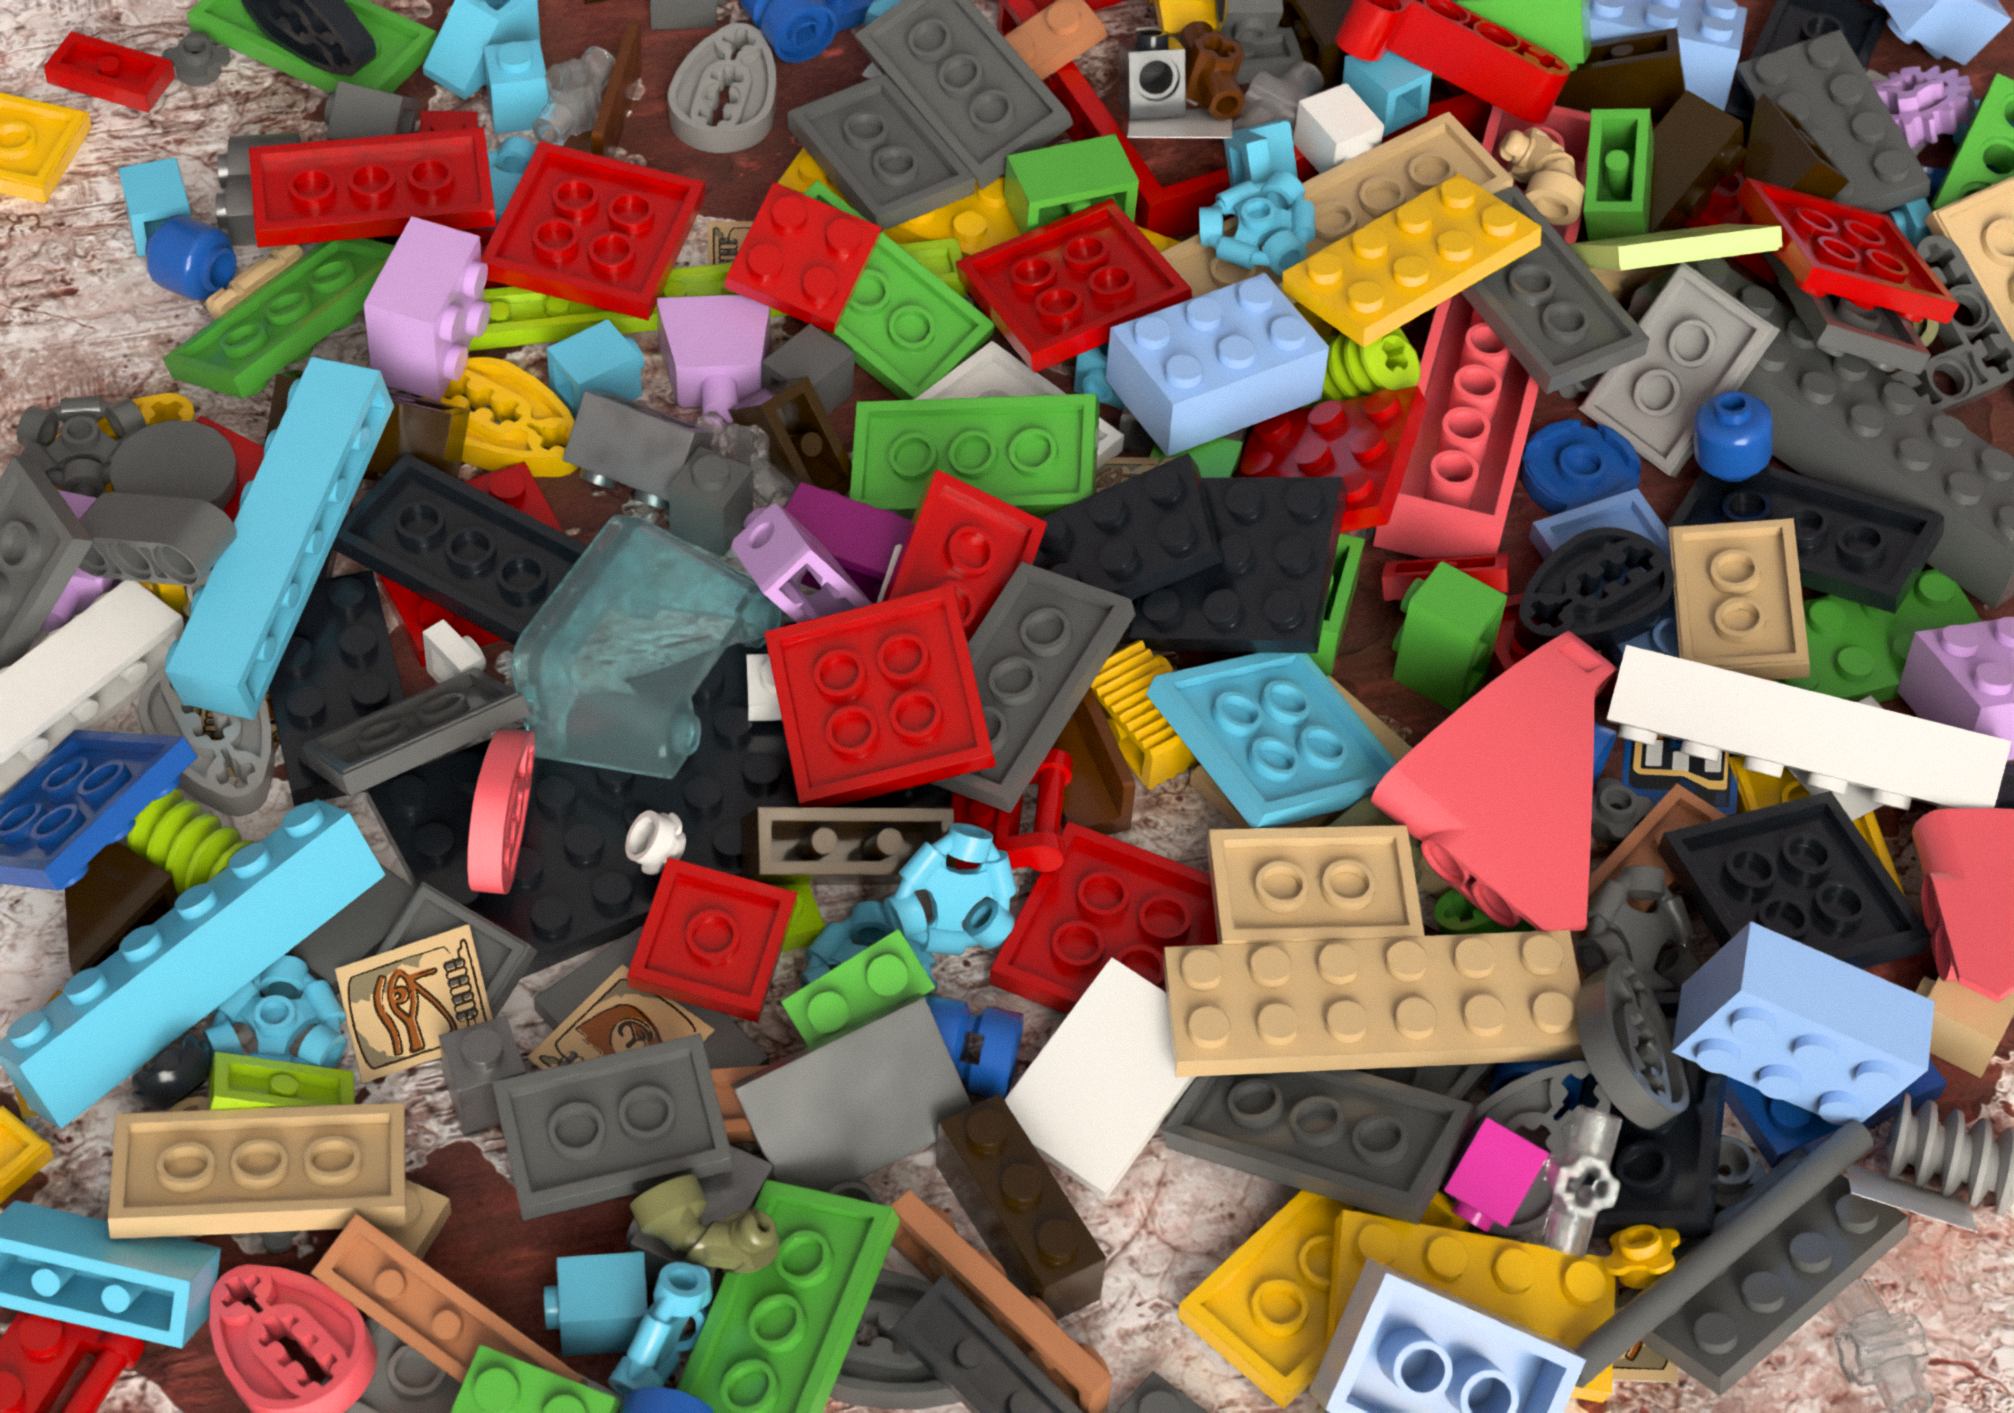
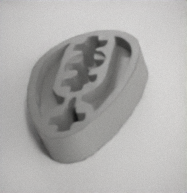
M746 23L725 25L703 39L687 55L677 69L668 89V120L674 134L685 144L705 152L732 153L756 145L770 132L774 122L777 103L776 66L772 51L760 30ZM737 49H742L741 51H738L736 59L733 60V55L736 53ZM725 86H731L729 89V103H726L723 108V120H720L717 126H712L713 111L719 107V92H722Z
M164 666L147 681L141 691L138 701V715L143 734L184 736L198 758L180 774L181 781L178 786L197 801L226 815L243 816L260 809L267 800L275 765V745L265 697L254 720L207 710L212 712L216 732L220 737H224L221 740L212 742L208 735H204L199 714L192 711V706L184 705L165 673L166 667ZM227 767L231 768L235 778L239 777L240 781L247 784V786L236 789L231 782H228Z

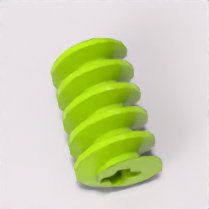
M1401 328L1395 329L1364 348L1343 333L1325 338L1323 340L1329 346L1322 398L1301 408L1314 407L1329 400L1343 401L1368 396L1383 389L1398 390L1413 387L1420 380L1421 364L1417 352L1409 343Z
M177 788L166 796L152 801L134 818L136 823L134 828L128 833L126 842L127 848L173 876L177 894H182L193 886L207 883L229 866V860L237 851L255 843L251 840L241 841L238 830L228 826L222 827L219 817L214 814H203L200 804L193 800H184L181 791Z

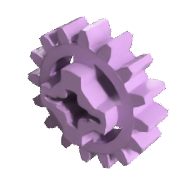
M1920 66L1901 69L1900 74L1896 72L1888 73L1889 80L1871 81L1911 148L1924 146L1925 140L1930 143L1938 142L1937 135L1941 133L1951 135L1958 133L1957 124H1969L1971 121L1970 113L1976 110L1970 79L1968 76L1959 77L1958 70L1956 69L1941 74L1940 66H1933L1927 72H1921Z

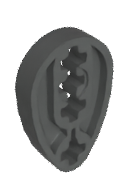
M1618 955L1593 971L1581 985L1577 1002V1024L1580 1045L1590 1070L1611 1102L1633 1123L1645 1129H1655L1687 1109L1689 1105V1088L1679 1055L1672 1053L1673 1035L1648 982L1632 961Z
M1578 1060L1535 1071L1509 1083L1483 1100L1474 1109L1476 1123L1443 1180L1445 1188L1486 1117L1514 1133L1522 1125L1530 1130H1535L1541 1124L1547 1127L1551 1133L1545 1142L1552 1151L1551 1155L1510 1226L1506 1228L1494 1221L1488 1232L1513 1236L1538 1230L1556 1218L1580 1189L1596 1161L1605 1137L1611 1100L1598 1083L1593 1092L1600 1101L1595 1108L1590 1110L1581 1104L1573 1111L1569 1109L1558 1121L1554 1117L1565 1105L1563 1101L1569 1094L1567 1088L1562 1084L1566 1077L1572 1074L1574 1077L1582 1080L1589 1073L1593 1075L1587 1061ZM1447 1193L1449 1199L1455 1203L1457 1198Z
M881 1268L830 1397L850 1405L885 1410L925 1409L960 1402L908 1349L906 1354L893 1352V1342H896L897 1338L889 1330L932 1286L931 1284L912 1276ZM865 1324L878 1326V1337L873 1339L871 1347L858 1345L857 1334L862 1332Z

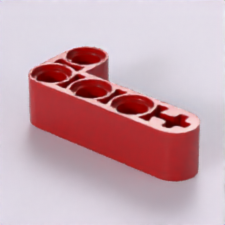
M1352 0L1335 36L1336 44L1351 56L1369 62H1376L1381 60L1388 51H1391L1428 71H1432L1433 74L1507 113L1534 124L1546 122L1571 71L1569 65L1555 54L1452 0Z

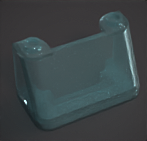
M614 515L607 521L527 625L515 645L512 656V677L515 690L523 694L530 712V716L523 718L525 730H531L535 733V757L672 780L687 756L692 755L697 750L701 738V722L694 714L692 696L736 633L740 643L744 646L762 647L766 643L764 631L779 628L782 614L781 609L763 594L753 578L644 518Z

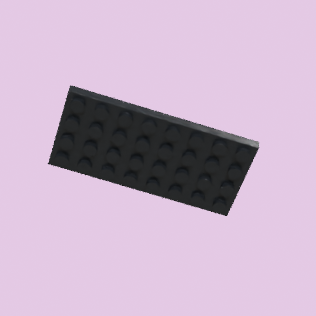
M793 621L780 627L796 624V622ZM764 633L517 728L534 731L535 757L522 843L513 883L507 895L471 891L468 881V841L473 800L483 760L492 738L403 772L366 789L368 804L415 890L419 888L423 881L530 944L538 951L522 978L626 936L640 926L644 928L664 867L658 874L648 875L642 872V864L630 860L626 855L625 843L627 834L635 819L643 812L652 810L659 814L662 812L667 815L674 813L681 819L682 832L686 836V845L680 861L742 877L740 819L757 807H801L782 720L748 721L747 654H768ZM927 783L831 808H936L950 802V790Z

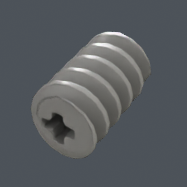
M1904 1092L1893 1117L1884 1151V1156L1887 1157L1888 1178L1895 1180L1907 1164L1913 1165L1915 1187L1922 1189L1934 1173L1939 1174L1942 1181V1196L1950 1198L1961 1182L1966 1183L1969 1188V1205L1977 1207L1989 1191L1996 1193V1215L2003 1217L2014 1203V1128L2009 1126L2004 1129L1996 1141L1993 1142L1992 1123L1989 1119L1980 1118L1969 1132L1966 1133L1965 1114L1962 1110L1955 1108L1939 1124L1938 1105L1935 1101L1928 1099L1912 1115L1911 1096L1908 1092Z

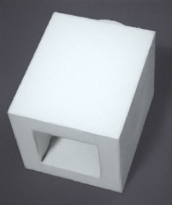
M1345 83L1299 101L1293 144L1319 174H1322L1381 145L1385 125L1354 90Z

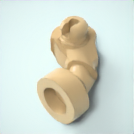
M1533 127L1525 134L1519 130L1508 132L1499 146L1501 158L1508 160V174L1520 183L1528 184L1525 196L1549 224L1567 225L1575 222L1579 218L1584 204L1585 189L1577 181L1573 157L1565 153L1564 147L1553 142L1545 132Z

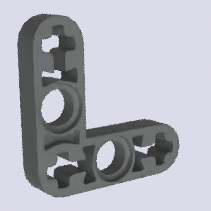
M1932 235L1921 240L1914 248L1924 261H1938L1942 269L1933 267L1931 268L1946 288L1950 284L1954 286L1949 292L1957 302L1969 308L1973 315V326L1962 325L1953 317L1948 324L1939 322L1937 333L1947 351L1929 358L1919 375L1901 370L1893 373L1890 377L1899 383L1908 385L1925 401L1943 413H1948L1997 392L2014 378V342L1958 246L1947 237ZM1980 333L1983 340L1978 339L1974 344H1971L1970 340ZM1982 359L1985 361L1993 359L1997 363L1998 369L1995 366L1987 368L1983 364ZM1934 371L1946 372L1953 378L1957 387L1956 395H1946L1938 390L1933 381Z

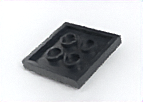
M1342 477L1202 478L1222 562L1137 598L1136 615L1133 618L1129 636L1131 643L1143 640L1145 648L1151 651L1318 653L1348 492Z
M1832 791L1665 832L1657 849L1721 948L1751 921L1859 969H1865L1924 953L1932 937Z

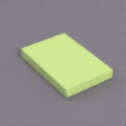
M1720 224L1578 242L1568 245L1588 268L1627 270L1778 250V247H1782L1781 226Z

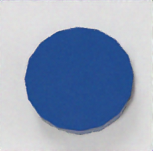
M1566 419L1547 424L1531 436L1520 464L1522 484L1530 498L1553 515L1637 489L1640 483L1641 464L1640 457L1631 443L1612 428L1598 423L1596 429L1581 426L1582 420Z

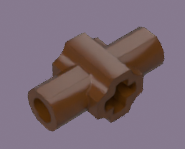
M1194 21L1187 24L1182 29L1178 40L1185 48L1187 60L1185 66L1186 98L1196 102L1200 107H1207L1215 119L1227 120L1237 116L1245 102V98L1236 80L1244 56L1239 42L1228 39L1222 33H1215L1208 22Z

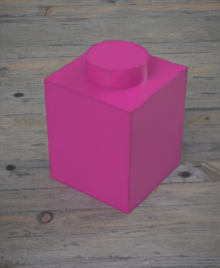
M1486 1117L1444 1189L1446 1193L1457 1198L1451 1211L1486 1232L1490 1230L1494 1221L1506 1228L1509 1227L1551 1154Z

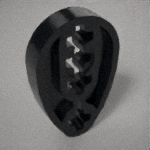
M241 0L246 12L265 36L279 47L313 67L332 74L353 76L376 57V46L371 35L343 0Z
M1601 527L1583 531L1558 547L1538 567L1527 584L1514 626L1515 639L1521 647L1531 653L1567 631L1573 632L1596 651L1627 642L1650 630L1663 618L1674 586V573L1671 563L1656 544L1635 532L1612 527ZM1626 565L1631 570L1627 572L1622 586L1615 580L1621 578L1624 566ZM1602 577L1610 582L1604 586L1599 600L1592 594L1599 590ZM1579 592H1580L1581 594H1583L1584 596H1586V597L1583 598L1582 596H1580V595H1579ZM1533 620H1535L1540 625L1537 626L1536 624H1534ZM1549 622H1551V623L1556 622L1554 628H1553L1550 624H1548V623H1549Z

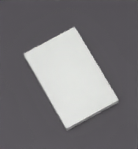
M1111 957L1004 1100L1040 1156L1104 1200L1111 1194L1196 1077H1175L1166 992Z

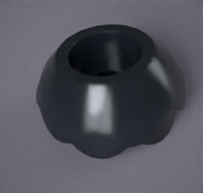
M189 1034L183 1039L181 1048H171L163 1051L158 1055L154 1065L148 1071L136 1073L131 1081L132 1086L136 1090L132 1093L135 1099L150 1108L167 1111L202 1086L209 1079L212 1064L209 1046L205 1040L199 1043L193 1035Z

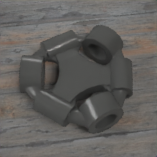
M100 395L63 398L60 400L59 406L45 410L36 406L28 407L18 424L17 441L24 447L21 457L35 458L53 485L61 488L62 491L98 498L102 493H105V486L111 482L109 472L114 453L126 438L147 425L139 408L127 397L116 403L102 402ZM103 417H107L111 429L119 440L112 439L99 429L97 422L103 420ZM59 421H62L64 424L61 427V434L55 440L58 433Z
M1628 866L1620 870V877L1615 881L1605 880L1587 911V920L1590 922L1587 937L1580 940L1577 946V956L1583 970L1590 975L1593 971L1618 955L1624 956L1632 961L1640 970L1653 993L1681 992L1682 984L1699 970L1703 963L1693 955L1690 937L1695 935L1696 931L1681 895L1674 896L1666 886L1665 870L1651 866ZM1627 898L1634 900H1657V908L1654 913H1644L1630 907ZM1666 940L1674 943L1675 946L1665 952L1655 964L1659 949Z

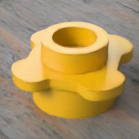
M1636 1225L1618 1231L1610 1237L1613 1252L1612 1255L1604 1259L1605 1270L1609 1274L1618 1276L1620 1282L1625 1286L1645 1289L1663 1273L1670 1271L1675 1266L1672 1250L1680 1244L1679 1233L1671 1228L1658 1230L1651 1225Z

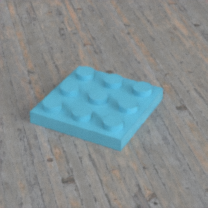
M1256 653L1160 674L1154 677L1146 693L1251 828H1273L1351 808L1364 796L1369 795L1372 797L1379 782L1397 763L1307 653Z

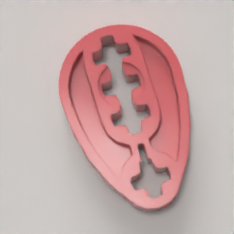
M501 728L494 734L488 746L477 781L470 821L468 881L471 891L507 895L511 889L529 803L535 757L534 731Z
M246 1264L229 1270L215 1282L210 1293L209 1327L214 1350L225 1375L251 1413H343L361 1397L375 1372L377 1348L375 1340L359 1311L347 1299L329 1286L310 1276L281 1267ZM250 1297L256 1301L262 1312L257 1313L249 1304L245 1306L241 1301ZM287 1336L291 1340H296L303 1353L310 1358L314 1357L321 1371L331 1381L323 1386L318 1382H312L304 1367L299 1362L292 1361L285 1347L278 1342L279 1339Z

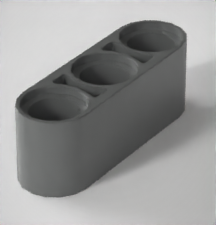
M105 492L96 499L79 519L94 542L78 568L100 578L196 586L237 538V530L227 514L208 501Z

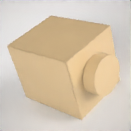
M1924 976L1915 993L1935 1001L1930 1053L1981 1078L2014 1016V991L2000 1002H1996L1959 984L1958 981L1943 982L1940 976L1935 981Z

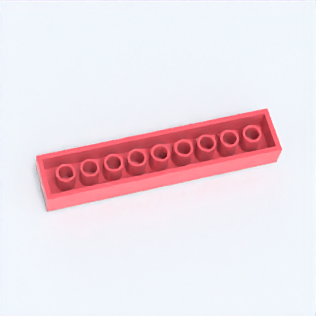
M1493 105L1482 147L1507 171L1508 160L1501 158L1499 154V146L1505 135L1512 130H1519L1525 134L1533 127L1545 132L1553 142L1564 147L1565 153L1573 157L1577 181L1585 189L1591 113L1554 105L1546 122L1534 124L1519 119ZM1513 179V186H1517L1525 195L1528 184L1520 183ZM1584 204L1580 216L1575 222L1567 225L1550 224L1567 244L1576 243L1584 212ZM1459 292L1436 306L1420 363V380L1415 385L1419 386L1427 402V407L1389 524L1377 526L1373 543L1375 547L1424 559L1498 553L1540 387L1468 300Z

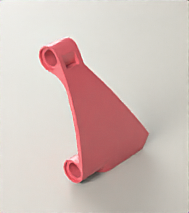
M1571 631L1559 635L1536 649L1458 708L1386 773L1371 797V803L1397 825H1407L1408 834L1415 840L1422 841L1421 852L1424 859L1439 877L1487 917L1505 928H1514L1522 919L1526 920L1536 930L1543 932L1556 930L1580 931L1585 930L1587 925L1594 761V700L1608 685L1613 674L1615 673L1618 676L1620 669Z
M1945 808L1934 810L1916 821L1912 829V838L1923 874L1921 887L1922 914L1924 924L1932 935L1929 942L1938 974L1943 982L1958 981L1959 984L1996 1002H2000L2014 991V809Z

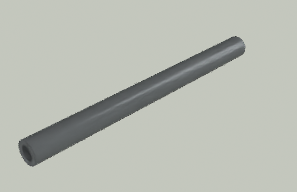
M1849 1120L1675 1263V1266L1670 1271L1663 1273L1573 1347L1572 1350L1586 1360L1575 1386L1583 1388L1869 1151L1873 1147L1874 1142L1868 1129L1858 1121Z

